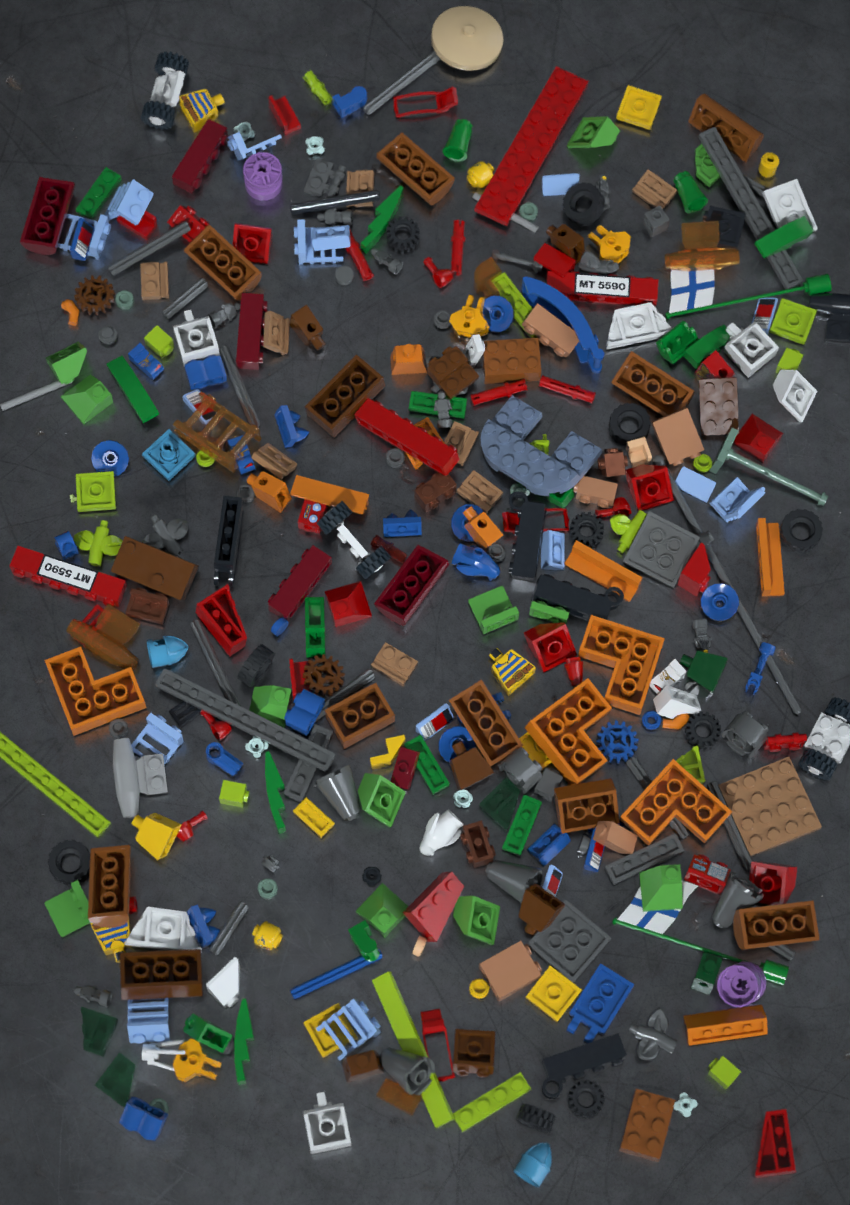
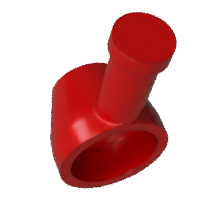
M431 257L423 261L432 272L433 280L437 287L443 288L453 279L452 272L449 269H438Z
M619 497L614 500L612 508L597 509L595 513L597 518L615 516L617 514H624L628 517L631 514V507L624 497Z
M203 710L200 712L209 723L211 731L218 741L223 740L232 731L229 723L223 720L216 721L211 714Z
M202 810L198 815L182 823L176 837L184 842L194 836L192 827L207 819L205 812Z

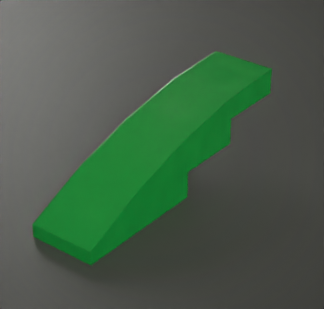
M401 185L375 209L376 219L368 225L369 235L361 242V251L365 255L379 242L386 232L389 222H392L403 197V187Z
M123 355L106 364L118 386L125 394L127 401L143 423L160 415Z
M267 751L265 753L267 796L278 834L286 832V828L280 813L286 810L279 793L285 791V786L270 751Z
M246 998L241 1001L235 1032V1068L238 1085L246 1084L243 1064L250 1062L247 1042L254 1041Z

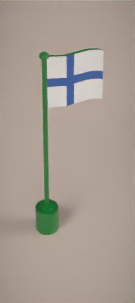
M717 253L674 261L672 265L671 302L669 312H666L665 317L670 319L672 316L804 290V293H808L809 296L831 292V280L828 273L807 277L805 282H803V286L712 304L715 289L714 261Z
M682 881L683 905L692 892L699 887L698 885ZM639 888L631 904L620 917L613 919L614 925L617 923L734 962L744 961L664 935L665 931L676 920L681 909L643 912L641 888ZM767 959L765 963L761 962L758 965L764 972L767 981L784 986L789 966Z

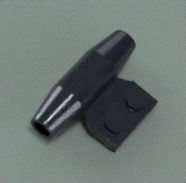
M828 293L811 295L810 308L817 310V312L831 315L827 321L825 340L850 343V294Z

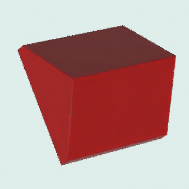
M235 223L232 246L250 262L268 264L273 240L272 229Z

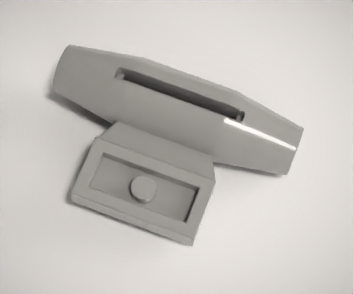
M115 739L113 744V772L116 796L123 818H132L139 815L140 793L146 795L168 793L163 753L146 755L136 761L130 739Z

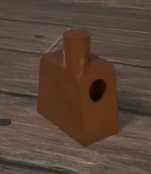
M565 224L558 228L554 225L549 226L546 234L551 238V246L576 260L575 265H577L581 261L582 254L585 252L584 238Z
M307 304L291 315L289 325L306 346L312 343L318 351L326 345L321 338L323 328Z
M462 741L452 745L456 757L449 760L458 790H462L494 773L476 747L467 751Z
M536 883L525 890L519 912L520 919L527 923L524 928L525 931L532 935L536 931L542 932L547 929L566 905Z
M375 1050L348 1056L342 1062L347 1083L384 1073L379 1061V1053Z

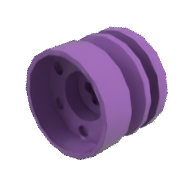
M258 152L246 160L243 166L245 188L248 194L260 201L275 198L283 187L282 167L279 160L267 152Z
M742 961L727 967L721 972L717 982V989L725 1003L733 1007H743L757 1001L763 995L766 989V978L758 965ZM746 980L747 984L742 986L741 982Z

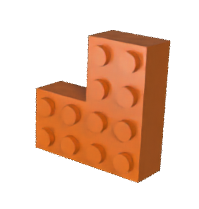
M591 615L578 657L614 668L605 694V700L612 707L640 715L665 638Z
M81 646L45 660L73 736L147 708L131 667L94 681Z
M587 678L530 720L525 729L568 784H580L608 761L585 731L606 716L612 707L589 678Z
M672 759L620 816V821L649 846L668 824L676 818L705 844L731 815L732 811L679 763Z

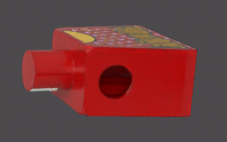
M716 350L695 371L701 378L733 377L735 374Z

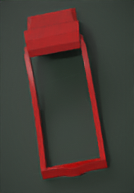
M453 86L443 92H416L393 98V109L397 118L420 113H442L449 111V108L458 104L457 91ZM436 95L438 109L417 110L399 114L397 100L413 96Z
M566 508L546 510V512L563 511L565 528L544 529L543 532L547 530L569 531V518ZM502 513L504 532L515 534V527L520 523L517 513Z
M440 1008L420 1012L423 1026L422 1034L427 1055L425 1034L445 1032L452 1075L437 1077L438 1081L443 1082L455 1078L447 1030Z

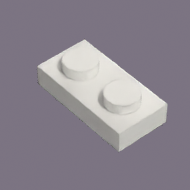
M480 334L472 335L462 352L472 368L475 367L485 351V344L481 341Z

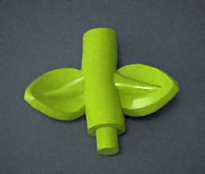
M639 510L632 520L624 514H617L610 519L612 530L617 535H622L618 541L620 543L617 548L619 552L624 553L626 548L629 549L647 513Z
M101 520L100 527H96L95 534L85 530L74 535V542L79 549L90 550L88 564L91 566L101 567L103 553L109 556H116L123 542L117 536H108V521Z

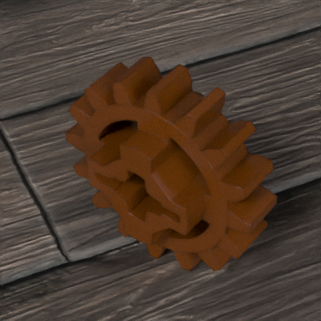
M91 275V280L85 277L84 283H78L80 288H75L76 295L74 297L75 301H77V306L81 307L82 312L88 310L89 315L92 312L99 315V311L106 313V307L111 309L110 302H115L113 297L115 296V291L112 290V283L108 284L107 278L102 281L101 276L94 279V276Z
M325 654L322 655L321 659L316 655L314 661L308 660L309 666L305 665V673L302 675V678H306L304 685H310L308 691L314 689L315 694L317 695L321 692L322 697H325L326 692L332 696L333 690L339 691V686L343 685L344 681L342 679L345 677V673H340L344 667L337 666L339 660L333 662V656L326 659ZM323 673L326 674L325 678L321 677Z

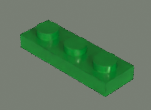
M105 167L75 209L76 213L93 220L121 181V175Z
M411 391L409 411L438 415V411H434L435 401L439 399L438 394ZM452 398L450 400L452 410H448L449 417L464 418L467 398Z
M421 735L404 744L405 748L420 752L416 767L433 795L450 786L449 781Z
M527 795L523 796L502 850L521 856L542 801Z

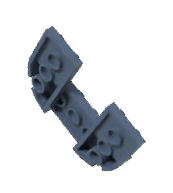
M512 395L492 420H487L482 429L481 447L487 463L495 471L498 472L500 470L524 485L531 493L549 496L550 493L560 492L561 494L570 490L582 479L602 454V449L571 431L551 457L524 441L526 436L543 417L542 413Z

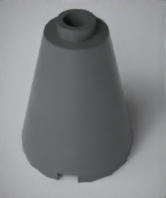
M350 765L314 781L343 820L347 818L348 821L359 817L358 813L361 812Z
M494 860L486 868L487 877L520 903H522L525 890L535 883L540 886L543 878V871L538 867Z
M732 872L729 875L712 914L713 923L720 928H728L733 924L736 910L752 908L764 897L763 893H758L760 889L744 876L741 878L736 877L738 874L736 872Z
M391 1047L383 1050L379 1056L381 1066L409 1095H419L430 1085L432 1080L429 1078L431 1072L433 1074L435 1072V1065L428 1057Z

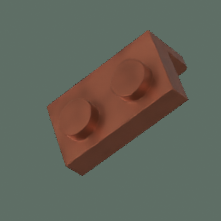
M131 588V596L125 614L163 625L169 607V600L166 595L162 593H148L143 588Z

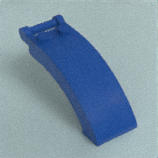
M523 277L521 294L529 305L534 308L538 303L573 329L579 340L575 346L579 361L581 363L588 362L593 373H600L604 351L598 348V338L596 334L593 335L588 322L571 300L552 286L531 277Z

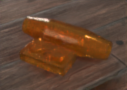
M719 221L681 223L682 243L686 249L665 254V269L718 270L740 264L739 249L717 247L720 240Z
M109 604L98 617L96 627L75 618L67 627L66 632L84 648L112 665L122 669L131 667L134 670L139 662V659L123 644L130 642L140 628V623Z

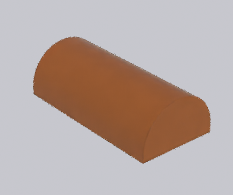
M705 93L697 98L688 121L702 132L715 127L728 150L745 162L755 153L764 137L763 133Z
M403 133L393 139L376 156L381 163L430 205L439 202L448 193L455 180L449 172Z
M208 225L183 250L237 301L241 300L242 293H251L261 280L262 273L211 225Z
M632 351L611 382L662 416L687 408L695 392Z
M482 679L448 700L490 767L510 755L515 749L523 746Z
M130 845L91 848L88 919L96 926L114 928L126 924L129 920Z
M814 900L738 909L734 914V935L738 946L742 950L820 940Z

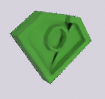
M699 145L695 149L696 176L710 187L721 176L703 145Z

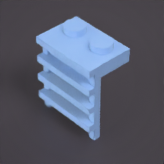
M238 132L228 137L229 141H227L229 149L234 151L237 160L246 158V153L247 156L255 154V149L259 152L266 149L265 145H267V148L276 145L275 141L280 139L281 135L246 148L241 134Z
M131 180V182L123 184L122 187H118L104 215L108 216L109 221L122 216L132 224L137 225L154 193L135 180Z
M67 213L66 218L71 219L72 223L65 243H58L57 246L64 249V251H70L71 246L69 245L77 222L80 218H83ZM100 215L98 221L83 218L89 224L94 225V233L87 257L92 256L99 260L101 252L104 250L105 241L111 229L108 216Z
M297 220L298 227H294V238H298V243L294 244L295 255L299 256V264H314V262L325 264V262L336 263L343 261V257H336L335 249H332V257H325L324 250H321V257H314L313 229L325 227L305 228V220Z
M736 477L710 502V505L726 522L733 519L736 520L765 494V488L760 487L750 491Z
M150 713L146 718L148 724L131 744L133 753L139 758L145 756L135 748L140 743L152 753L162 754L142 739L147 734L169 750L166 756L163 754L165 765L169 762L171 756L176 753L178 747L183 744L182 731L174 725L169 726L166 724V720L161 715L157 714L155 716Z
M169 998L128 1000L127 1028L130 1043L170 1041L168 1022ZM164 1000L161 1002L132 1003L133 1001ZM163 1009H164V1011L132 1013V1011L163 1010Z
M352 999L351 1002L343 1006L316 1028L318 1032L325 1028L343 1053L337 1057L339 1061L372 1036L377 1037L382 1033L379 1030L381 1027L380 1023L375 1017L371 1018L368 1015L369 1009L363 1001L359 1002L356 999ZM344 1013L361 1035V1040L358 1042L354 1040L338 1018L341 1014ZM335 1020L353 1045L348 1050L328 1025Z

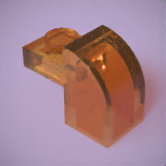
M492 257L478 265L474 273L475 292L479 293L482 291L485 298L500 296L499 290L491 280L501 275L502 271Z

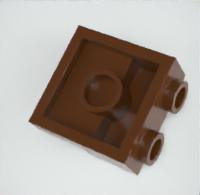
M457 346L446 348L442 352V357L439 359L435 357L429 361V367H427L426 371L437 386L445 392L449 400L479 379V375L471 367L468 359Z
M455 1029L453 1072H457L459 1076L475 1073L483 1078L488 1077L489 1074L493 1075L495 1031Z

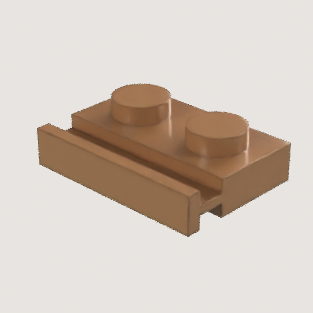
M648 169L632 189V192L654 208L661 206L664 209L676 195L677 189Z
M374 170L347 171L346 195L374 190ZM367 202V203L349 205V206H347V207H350V206H355V207L373 206V202Z
M167 262L140 263L142 300L165 297L168 299Z
M272 311L265 312L263 347L274 352H280L282 355L288 353L289 318L285 319L284 316Z
M454 421L444 443L446 445L450 444L457 449L460 459L458 463L461 466H464L479 436V432L473 431L471 428Z
M269 443L262 446L252 455L253 460L280 479L294 471L297 466L296 462Z
M475 470L470 473L456 491V493L471 504L479 506L486 514L503 495V491Z
M386 642L373 663H371L373 669L402 686L405 685L407 679H409L418 665L417 660Z

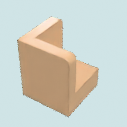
M645 437L627 442L626 451L632 467L651 464L652 455Z

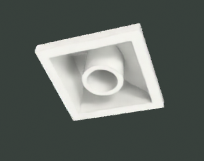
M780 370L773 383L778 401L799 422H803L817 390L797 370Z
M236 957L206 984L208 992L224 1009L227 1006L232 1007L238 1001L240 965Z

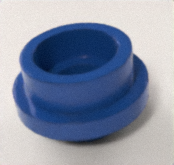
M647 711L642 717V724L649 730H655L661 724V716L656 711ZM653 718L655 722L651 724L648 722V719Z

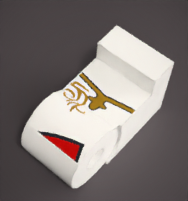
M674 659L669 666L651 680L650 687L658 695L666 685L675 686L685 677L687 671Z

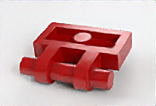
M794 732L791 735L774 734V736L767 737L763 744L764 750H770V752H778L783 748H789L792 751L799 750L807 741V735L799 734L798 732Z

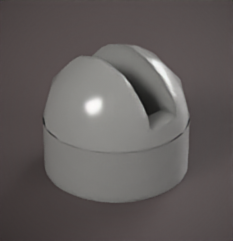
M695 681L687 682L684 686V691L696 696L698 695L699 685ZM694 685L695 687L689 692L688 689Z

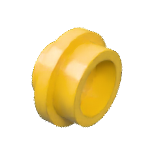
M481 978L473 980L469 986L470 994L477 999L486 997L489 993L487 981Z

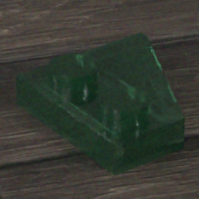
M506 777L479 804V807L501 828L507 831L517 804L520 789Z
M81 1007L83 1019L82 1033L84 1034L83 1050L104 1058L118 1019Z
M119 1052L94 1086L125 1109L129 1099L135 1064Z

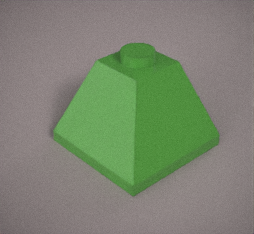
M583 117L566 146L568 148H593L612 145L620 130L608 117Z
M78 341L45 359L57 380L61 384H69L79 375L87 350Z
M91 374L61 396L63 401L83 424L113 403L112 394L100 380Z
M274 685L254 687L249 711L285 728L286 720L284 717L290 708L292 689Z
M365 773L358 788L362 809L383 824L392 827L406 792L381 775Z
M680 864L662 865L639 873L643 912L683 908Z
M382 883L356 910V913L385 939L405 917L402 912L408 905Z
M459 896L454 907L453 917L464 935L494 945L500 906L475 896Z

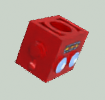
M305 499L298 519V528L320 534L322 529L317 525V522L327 513V505Z

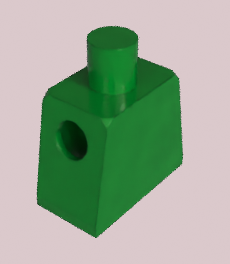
M194 1013L185 1020V1027L183 1028V1031L195 1040L221 1053L224 1052L233 1036L214 1023ZM209 1031L215 1033L212 1039L208 1038Z

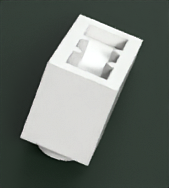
M666 685L653 699L657 714L671 719L680 714H698L701 711L696 695Z

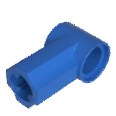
M217 742L210 743L206 748V759L208 762L217 765L232 777L238 773L243 765V762L223 749L222 745ZM216 749L220 754L217 757H213L209 752Z

